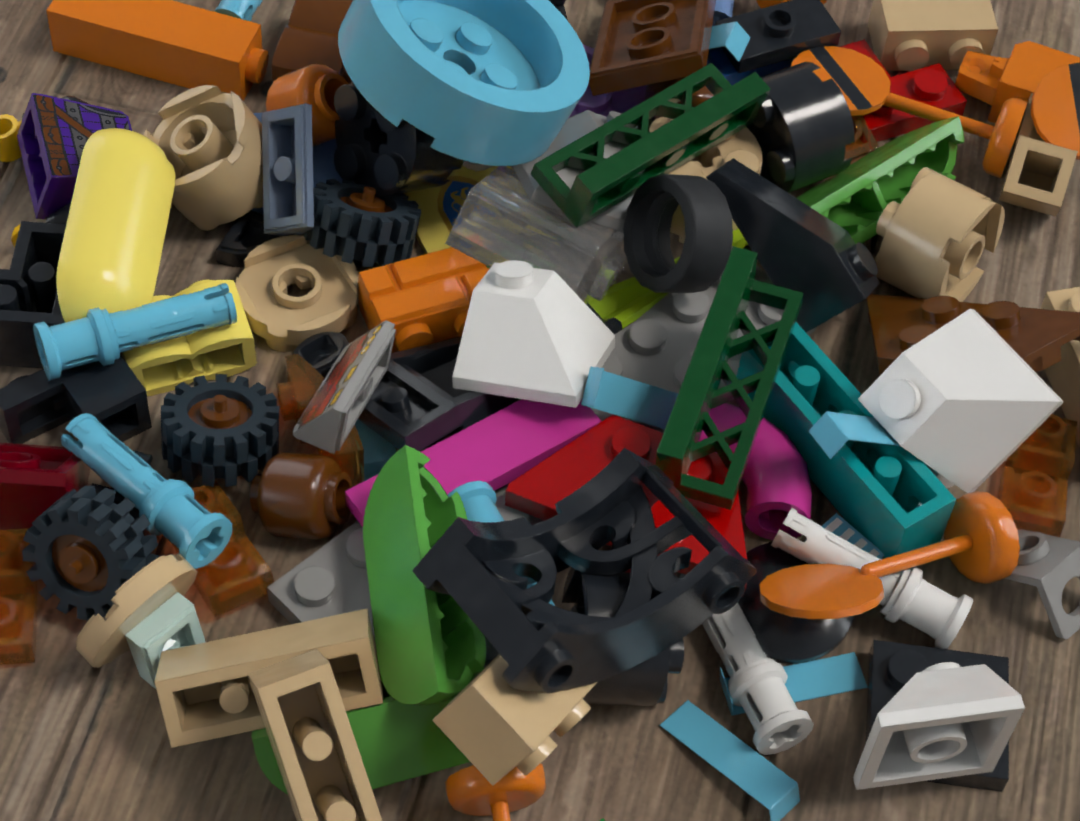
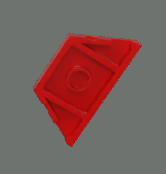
M612 414L510 482L505 491V506L544 521L558 515L555 503L589 482L624 448L656 465V452L663 433ZM713 452L692 461L687 475L723 485L728 469L718 453ZM738 491L731 510L685 497L739 554L747 559ZM660 500L651 507L655 529L675 517ZM693 535L686 537L667 549L686 547L692 550L689 567L677 571L684 575L689 573L710 553ZM610 541L606 545L612 546V542Z

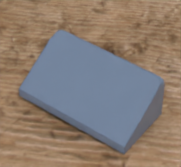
M301 104L262 113L264 234L301 236L314 228L312 105Z

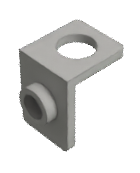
M1018 530L1020 544L1018 565L1012 574L1004 579L1036 586L1055 635L1062 639H1069L1080 629V604L1072 613L1067 614L1062 606V592L1070 579L1077 577L1080 580V541L1040 532Z

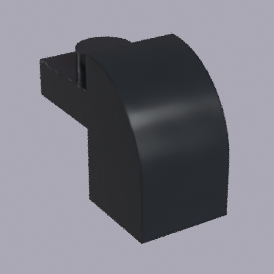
M121 356L113 364L106 366L96 361L62 370L60 378L50 381L43 368L31 375L20 376L0 389V429L9 443L23 444L70 420L72 421L75 417L84 413L95 416L99 423L122 442L152 428L146 390Z

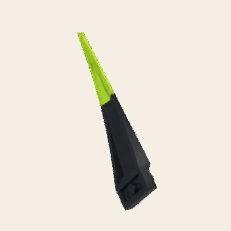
M734 230L732 246L738 248L747 246L748 243L740 230ZM680 257L674 259L676 264ZM634 276L581 297V300L615 335L640 318L668 293H655L641 286ZM462 336L391 353L389 367L358 419L396 448L401 449L404 445L421 451L431 447L444 436L454 435L517 401L518 398L453 388L452 376Z

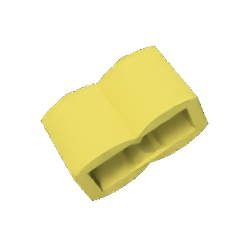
M200 280L173 296H153L151 303L183 294L187 295L226 283L235 303L237 322L121 352L123 359L145 388L147 396L173 391L175 386L182 382L189 385L194 382L193 378L204 375L206 380H215V374H227V377L246 371L257 364L254 338L234 280Z

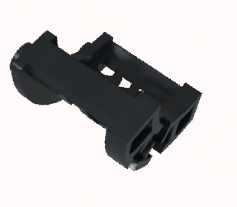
M624 448L589 482L555 503L558 515L535 525H531L524 517L501 522H476L458 517L412 571L428 590L453 597L509 664L502 677L511 688L553 693L559 690L586 686L610 678L659 654L692 632L713 614H722L734 607L744 594L745 584L755 575L757 570L673 486L674 482L658 466ZM660 500L675 517L655 529L651 507ZM693 535L710 553L680 579L674 573L689 567L692 550L686 547L667 549L686 537ZM610 541L612 542L611 550H599ZM569 567L591 575H613L631 569L628 590L615 617L584 615L549 604L554 595L557 573ZM537 582V584L527 589V585Z

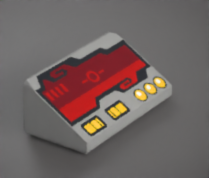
M387 320L351 342L341 351L294 427L293 436L333 454H335L336 450H340L389 367L396 333L394 323Z

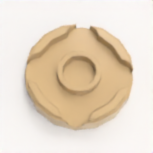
M179 553L177 555L160 556L142 568L115 591L116 595L111 599L114 604L105 616L106 621L99 613L96 616L93 615L87 621L77 637L76 650L92 667L99 668L112 662L130 649L125 637L128 632L177 592L183 596L186 594L195 581L196 569Z

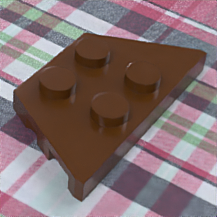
M870 294L866 298L879 376L902 352L969 309H974L1035 372L1043 371L1061 361L1060 346L1072 340L1080 342V312L1019 307L1016 303L1010 301H996L989 304L959 302L951 296H935L923 299Z

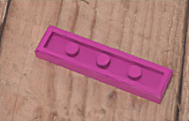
M521 399L421 451L430 459L423 467L438 480L447 495L457 487L473 481L487 482L495 491L512 482L602 421L590 407L581 405L582 399L576 408ZM378 474L345 491V504L362 527L367 500Z

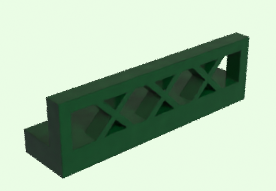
M710 63L535 163L530 174L574 226L578 228L635 194L636 190L650 177L669 174L751 125L771 88L756 72L731 85L713 63ZM706 86L714 96L696 107H692V94ZM656 115L673 119L655 131L648 132L649 119ZM616 141L630 144L612 156L603 158L604 145L606 143ZM565 167L585 170L576 176L571 189L556 173Z
M733 246L656 452V466L674 482L673 486L684 497L731 510L795 326L804 294L755 280L758 253ZM749 301L784 310L781 320L756 330L745 313ZM740 329L744 336L736 338ZM773 341L771 349H769L766 343ZM753 349L764 365V369L761 372L738 380L727 363L728 359ZM722 379L726 386L718 389ZM756 391L752 401L748 393ZM735 399L747 417L746 421L720 433L709 416L710 409ZM702 431H704L708 438L699 441ZM738 442L733 453L729 446ZM713 452L718 453L728 469L723 485L687 475L692 461Z

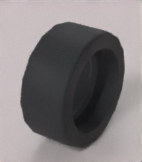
M663 174L650 177L636 190L627 208L623 228L624 252L630 271L641 286L655 293L702 292L719 280L730 256L733 242L732 215L726 197L714 182L700 176ZM680 204L685 219V241L682 254L676 264L670 248V228L673 215Z

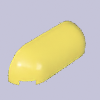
M120 128L101 129L93 133L84 146L57 266V295L65 322L87 317L88 310L97 307L100 310L106 309L110 314L149 304L153 299L175 188V169L167 160L164 151L155 142L140 133Z

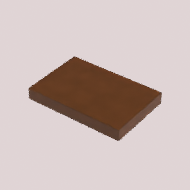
M716 0L607 1L604 6L590 65L589 86L592 95L596 96L683 78L705 67L708 59Z

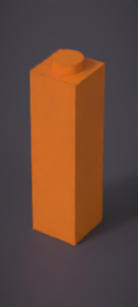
M53 0L46 10L54 52L188 89L203 85L218 86L222 92L231 94L232 91L244 101L253 83H261L268 67L269 54L267 50L262 48L261 24L177 1Z

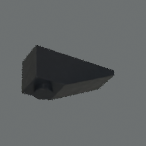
M732 158L706 176L708 180L717 185L726 197L733 221L752 251L758 253L757 259L773 285L804 293L796 321L806 333L865 300L879 285L880 282L875 276L878 273L876 262L862 243L858 242L855 244L847 230L744 164Z

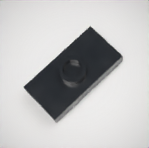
M791 0L716 21L715 24L716 26L736 21L751 37L739 62L725 46L721 47L738 74L795 58L801 52L814 47L837 46L841 35L840 28L820 0Z

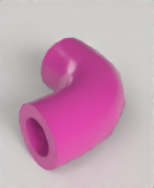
M728 403L710 409L709 416L720 433L744 423L747 418L740 407ZM763 417L742 476V481L747 487L745 524L750 531L766 539L774 540L779 529L798 538L802 534L784 525L783 522L791 508L797 510V513L806 518H811L812 492L807 463L790 437ZM702 431L699 441L708 438L704 431ZM738 442L729 446L733 453Z

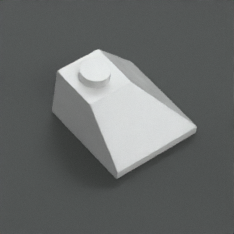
M518 260L502 263L495 262L473 289L452 376L453 388L576 408L583 398L590 367H603L615 348V335L555 271L533 268L531 264Z
M974 309L967 310L902 352L858 398L862 405L901 447L967 494L974 492L1064 402Z
M944 662L932 665L922 672L916 673L877 714L853 776L856 790L993 772L1025 709L1021 695L985 664L960 667L959 664L954 662Z

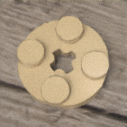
M299 235L274 238L257 246L245 258L244 270L239 275V278L236 277L235 283L251 331L265 338L267 345L271 349L278 352H290L295 350L304 340L322 332L340 333L342 330L351 327L357 319L358 272L353 261L350 264L342 262V256L336 255L331 258L324 255V248L314 249L310 244H307L304 236ZM291 284H296L301 290L312 288L304 296L293 297L287 295V286Z

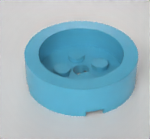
M353 0L338 32L339 53L349 77L363 97L383 117L396 127L404 119L419 130L435 138L430 146L431 148L472 163L491 166H514L533 161L543 155L564 126L589 83V62L583 44L567 19L549 0Z

